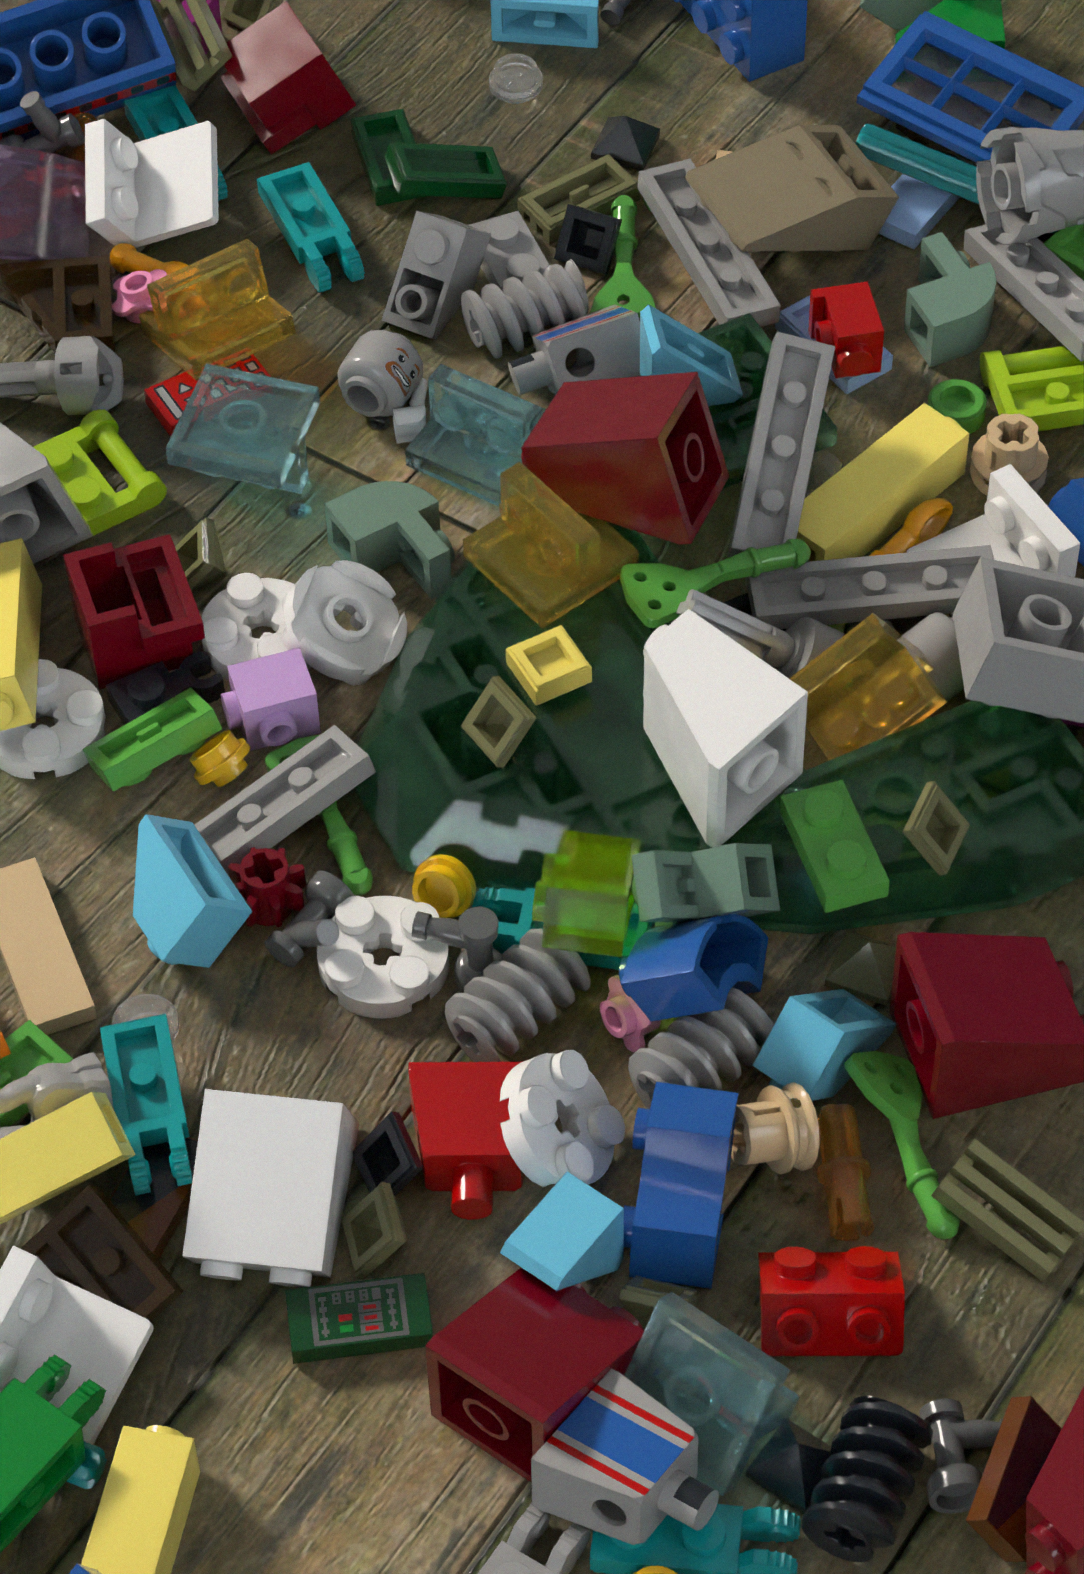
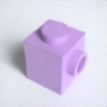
M300 648L227 666L230 692L221 694L224 715L230 730L241 729L244 739L251 747L250 751L268 746L284 745L291 740L321 733L317 693Z

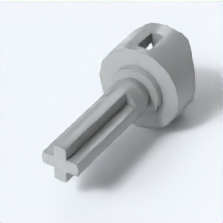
M94 336L62 338L56 349L55 360L0 363V398L57 394L60 405L67 415H86L97 409L109 410L122 400L124 385L122 360ZM99 376H103L105 386H99Z
M694 589L689 590L686 601L680 602L676 614L682 615L686 610L690 609L808 692L807 709L820 712L831 705V680L835 663L841 650L849 641H852L851 636L805 616L796 620L785 632Z

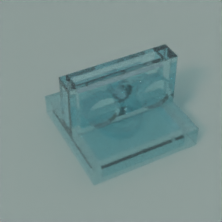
M206 364L166 446L168 464L189 468L191 471L204 473L212 477H223L260 485L268 489H279L301 494L309 478L305 436L320 405L319 387Z
M440 364L428 378L430 420L405 449L406 466L507 510L532 479L524 471L521 447L546 409Z
M673 1292L658 1299L624 1375L694 1429L698 1436V1471L696 1478L716 1489L722 1496L736 1487L757 1440L779 1427L786 1418L790 1419L800 1398L798 1394L784 1386V1382L790 1372L789 1368Z

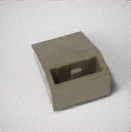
M797 125L691 169L685 176V179L699 195L702 205L713 213L728 232L731 242L741 249L742 252L750 253L758 251L839 252L842 250H869L899 199V196L840 125Z

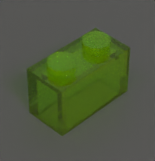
M563 830L557 854L548 852L545 854L541 881H537L535 887L532 921L544 922L542 947L622 957L635 905L632 892V881L634 878L632 855L641 853V839Z

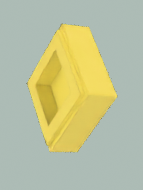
M562 625L506 648L507 665L536 706L592 682V667Z

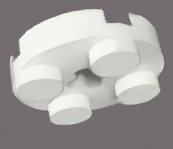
M348 560L335 561L331 566L319 568L316 565L308 569L300 577L286 598L283 615L286 628L282 636L284 645L288 650L300 648L305 662L318 672L353 686L362 685L372 676L382 672L401 651L407 636L405 613L403 612L399 617L397 607L391 600L396 595L395 591L381 575L369 567ZM342 610L352 615L350 624L358 629V631H348L342 628L336 622L334 616L340 614Z
M241 573L228 581L227 589L213 597L204 609L201 617L205 632V639H202L204 652L210 658L211 667L217 674L220 673L224 679L229 681L227 666L288 651L282 637L283 631L286 628L283 617L284 605L290 590L295 584L280 579L260 578L253 573ZM260 626L272 627L276 632H265L259 639L252 637L251 630ZM306 663L307 669L309 670L311 666Z
M39 659L36 718L43 716L53 717L55 725L49 728L47 725L41 724L32 729L30 728L32 724H27L0 731V769L19 778L35 779L34 772L54 770L55 776L60 777L71 774L89 763L82 749L105 736L104 723L106 717L102 697L97 688L82 675L71 670L57 668L56 664L52 661Z
M351 896L337 905L335 916L330 919L339 927L340 933L337 942L330 946H317L319 975L324 987L328 986L329 990L338 996V1003L349 1012L369 1018L399 1017L412 1012V1004L422 1000L429 993L431 1000L441 990L448 975V945L428 937L426 940L412 937V925L418 911L432 914V917L439 918V914L434 907L424 902H414L396 896H374L368 898ZM390 948L394 952L399 953L400 956H391L388 958L386 965L374 964V957L370 953L376 949Z
M565 1050L560 1053H544L521 1062L511 1069L503 1081L500 1093V1101L509 1098L508 1110L510 1120L502 1122L501 1128L507 1149L520 1170L532 1182L542 1187L556 1184L566 1172L574 1175L587 1185L599 1180L606 1173L612 1162L614 1145L621 1143L625 1137V1124L620 1112L609 1104L604 1090L589 1071L583 1056L575 1050ZM558 1117L560 1118L563 1132L561 1133L555 1125V1122L557 1121Z

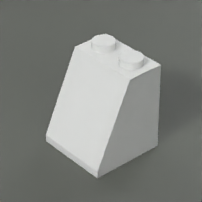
M688 609L669 626L662 625L650 635L644 646L643 728L704 841L713 848L724 844L803 773L808 692Z
M205 1089L183 1257L193 1263L201 1264V1276L216 1279L242 1280L243 1269L270 1271L269 1283L305 1288L311 1287L312 1276L331 1278L352 1167V1152L355 1149L358 1135V1120L343 1103Z

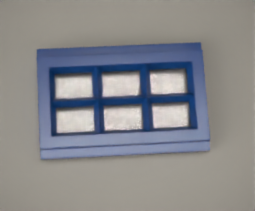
M924 11L922 15L919 14L864 83L863 89L857 95L856 101L857 104L976 163L977 161L991 159L993 147L980 149L982 141L991 130L1008 127L1077 130L1084 121V87L927 11Z

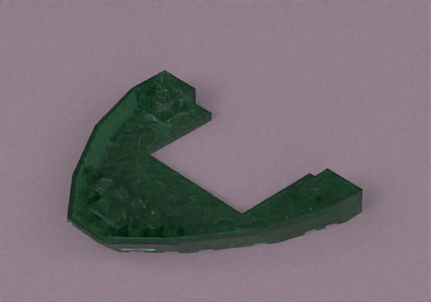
M750 313L698 333L731 353L743 396L733 403L708 406L730 476L723 489L743 481L772 341ZM822 409L814 453L837 443L838 428L824 409ZM531 477L514 494L406 638L358 744L369 755L376 773L353 789L402 870L415 873L418 866L427 858L443 854L458 859L469 869L477 889L494 887L495 889L506 888L526 891L527 887L636 903L632 892V881L634 878L633 854L652 850L694 852L712 848L704 841L643 728V650L648 638L657 628L645 626L626 603L620 574L622 567L626 564L660 562L638 531L540 501ZM670 621L664 625L669 626L673 621ZM562 625L592 667V682L536 706L507 665L506 648ZM493 676H500L537 717L504 768L497 767L461 727ZM972 700L808 770H805L803 767V773L721 845L746 843L772 846L780 911L747 918L762 930L815 934L1011 908L1083 877V747L1060 718H1048L1041 714L1003 706H990ZM843 780L889 878V891L887 897L825 913L781 816L780 799L782 795ZM931 781L936 782L970 824L948 873L945 875H938L903 834V830L926 783Z

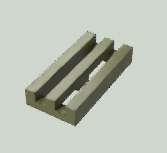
M150 0L176 63V73L182 85L193 91L197 90L232 57L206 0H186L210 50L212 55L210 59L207 58L200 43L201 37L196 27L191 24L182 5L184 0H161L160 2Z
M607 154L518 198L517 203L518 211L522 218L530 217V226L536 232L543 230V239L550 245L559 240L568 204L610 215L611 205L617 197L627 195L637 202L641 200V193L638 190V182Z
M977 1139L972 1141L931 1195L1042 1282L1050 1275L1084 1228V1221ZM962 1182L992 1205V1210L1009 1224L1018 1225L1048 1248V1252L1046 1254L960 1189L957 1184Z

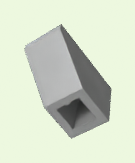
M416 211L382 321L428 338L436 339L461 306L462 293L473 290L491 233L444 216Z

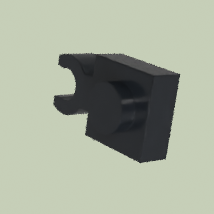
M197 652L186 657L179 669L169 673L164 663L160 661L107 684L106 689L108 701L122 723L126 725L189 688H192L207 703L217 701L221 698V694L225 693L224 680L220 673L212 675L207 679H198L210 673L211 668L208 654L206 652Z

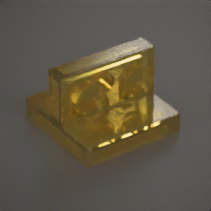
M248 239L147 284L153 311L148 310L139 314L143 334L196 381L296 334L292 314L270 297L259 249Z
M520 461L500 473L501 503L499 504V511L501 516L463 539L464 557L541 628H544L619 580L621 569L624 565L638 564V550L606 521L574 511Z
M874 613L789 678L808 692L806 727L835 772L846 780L947 703L928 674L934 668L923 652Z

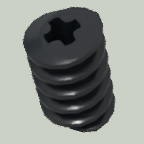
M872 1396L854 1398L849 1404L850 1407L843 1412L840 1423L841 1431L833 1438L830 1450L831 1456L824 1461L821 1481L814 1487L812 1492V1506L804 1512L801 1524L806 1537L816 1546L835 1557L849 1562H866L873 1558L874 1552L871 1547L887 1548L894 1544L897 1531L891 1523L902 1520L906 1512V1505L900 1498H906L913 1494L915 1480L910 1473H915L922 1469L925 1456L919 1448L931 1445L934 1434L930 1425L918 1415L898 1404Z

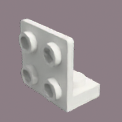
M106 119L85 124L86 224L114 246L126 243L136 248L215 225L219 220L217 128L210 121H205L133 143L129 137L122 134Z
M1009 464L990 473L984 515L907 550L908 553L991 545L994 560L1075 577L1080 542L1015 468Z
M13 1246L0 1269V1392L14 1377L24 1383L43 1365L44 1361L46 1362L54 1354L72 1367L70 1368L69 1378L66 1380L65 1385L50 1401L52 1405L59 1408L88 1379L107 1390L99 1410L82 1428L83 1440L93 1445L154 1330L153 1324L136 1313L56 1277L37 1256Z

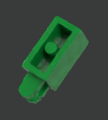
M55 1354L49 1357L46 1362L44 1361L43 1365L24 1383L14 1377L0 1392V1554L86 1460L82 1428L99 1410L107 1391L88 1379L59 1408L52 1405L50 1401L65 1385L66 1380L69 1378L70 1368L72 1367Z

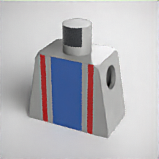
M618 305L603 308L533 335L532 340L536 352L508 362L510 375L519 395L545 386L548 387L550 392L557 394L564 382L624 378L639 375L640 320L638 314ZM576 349L577 356L574 364L566 368L565 360L568 353Z
M612 1368L531 1458L532 1506L632 1545L644 1543L667 1515L696 1531L701 1530L715 1511L719 1492L696 1479L698 1471V1436L694 1429Z

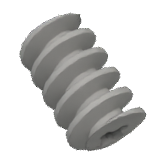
M572 259L566 262L565 269L555 263L546 267L544 275L535 270L529 271L524 275L522 282L515 277H510L503 281L501 289L497 285L490 283L482 287L480 296L476 292L468 290L463 292L461 297L463 319L470 339L477 348L486 345L495 359L502 356L503 339L507 338L513 349L519 352L524 349L523 333L529 332L532 337L537 333L545 331V326L547 325L553 328L566 323L567 319L571 318V320L585 316L589 311L585 283L577 265Z
M530 929L520 938V945L509 947L502 954L501 961H493L483 970V977H474L465 985L464 993H456L446 1002L445 1016L447 1024L459 1046L473 1062H500L495 1049L504 1055L512 1056L519 1050V1042L514 1033L523 1039L531 1040L538 1033V1027L534 1018L542 1023L549 1024L557 1017L553 1002L558 1006L567 1008L575 1001V993L571 985L585 992L590 988L591 978L580 955L566 941L544 929Z
M732 987L728 993L723 1010L678 1017L668 1026V1032L658 1033L649 1041L648 1048L638 1049L629 1058L628 1070L631 1082L647 1109H650L656 1082L722 1091V1083L719 1076L725 1081L734 1082L741 1076L739 1062L752 1067L760 1052L758 1046L760 1048L763 1047L774 1023L752 998Z

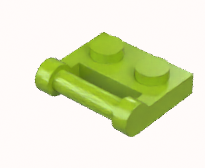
M1065 346L1002 355L1000 350L980 353L979 363L982 381L986 387H989L999 415L1023 414L1031 418L1038 425V431L1084 425V361H1080Z
M97 409L90 412L83 418L80 426L33 447L47 458L89 525L93 536L154 508L164 500L167 494L166 485L155 472L147 471L118 434L119 426L105 409ZM100 448L128 484V488L116 493L87 454Z

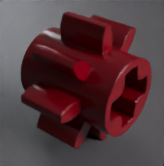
M253 847L250 848V853L242 859L240 864H229L230 879L253 911L246 919L247 926L252 927L254 924L281 927L282 922L289 917L292 910L300 911L304 907L302 890L306 887L303 864H296L288 867L286 850L284 848L276 851L269 848L256 849Z

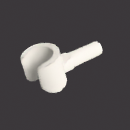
M424 378L421 379L411 395L409 407L392 409L397 444L421 441L428 438L425 419L426 408L424 404L428 382Z

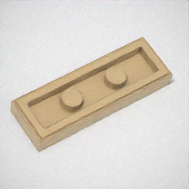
M36 858L0 868V953L26 1020L32 1021L46 1035L97 1019L95 1005Z

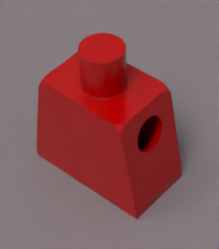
M521 1062L408 1063L411 1109L420 1160L424 1167L422 1172L425 1188L431 1191H452L451 1210L459 1218L467 1220L486 1218L493 1211V1191H516L523 1186L525 1174L510 1155L503 1139L501 1128L502 1122L510 1120L508 1110L509 1098L500 1101L503 1081L511 1069Z

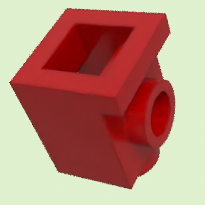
M868 281L812 289L810 293L808 332L811 339L815 338L817 342L835 346L831 365L835 379L881 372L884 329Z

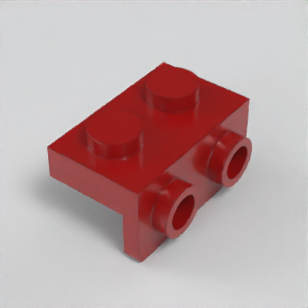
M870 1246L854 1247L847 1252H813L803 1247H785L777 1252H758L761 1351L763 1355L897 1356L903 1352L905 1290L898 1252H884L881 1249Z

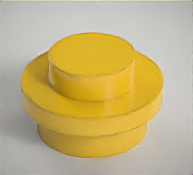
M230 730L217 734L205 742L190 757L189 760L196 769L194 778L200 785H205L212 781L217 787L226 785L239 776L248 766L243 758L250 751V745L244 738L237 740Z
M439 854L427 858L418 866L414 874L412 894L415 902H424L434 907L439 914V918H453L461 915L473 904L476 896V884L471 872L461 861L452 856Z

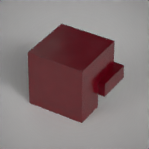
M287 1L226 42L232 57L224 64L227 71L219 77L271 155L317 124L321 130L356 106V103Z
M170 534L115 549L110 542L63 555L75 621L99 690L106 688V685L160 661L164 663L168 671L179 669L182 661L193 654L191 642L205 639L203 621Z

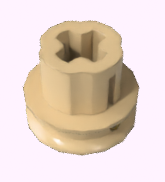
M1001 414L989 422L987 433L981 436L974 444L969 473L973 484L983 494L988 495L990 473L1009 464L1015 468L1036 493L1045 484L1049 456L1045 446L1039 441L1038 425L1031 418L1023 414Z
M791 1082L784 1085L782 1089L770 1085L762 1089L757 1102L737 1105L731 1158L737 1165L766 1162L772 1171L780 1175L790 1172L793 1167L800 1171L813 1167L817 1160L820 1145L819 1125L810 1095L802 1085Z

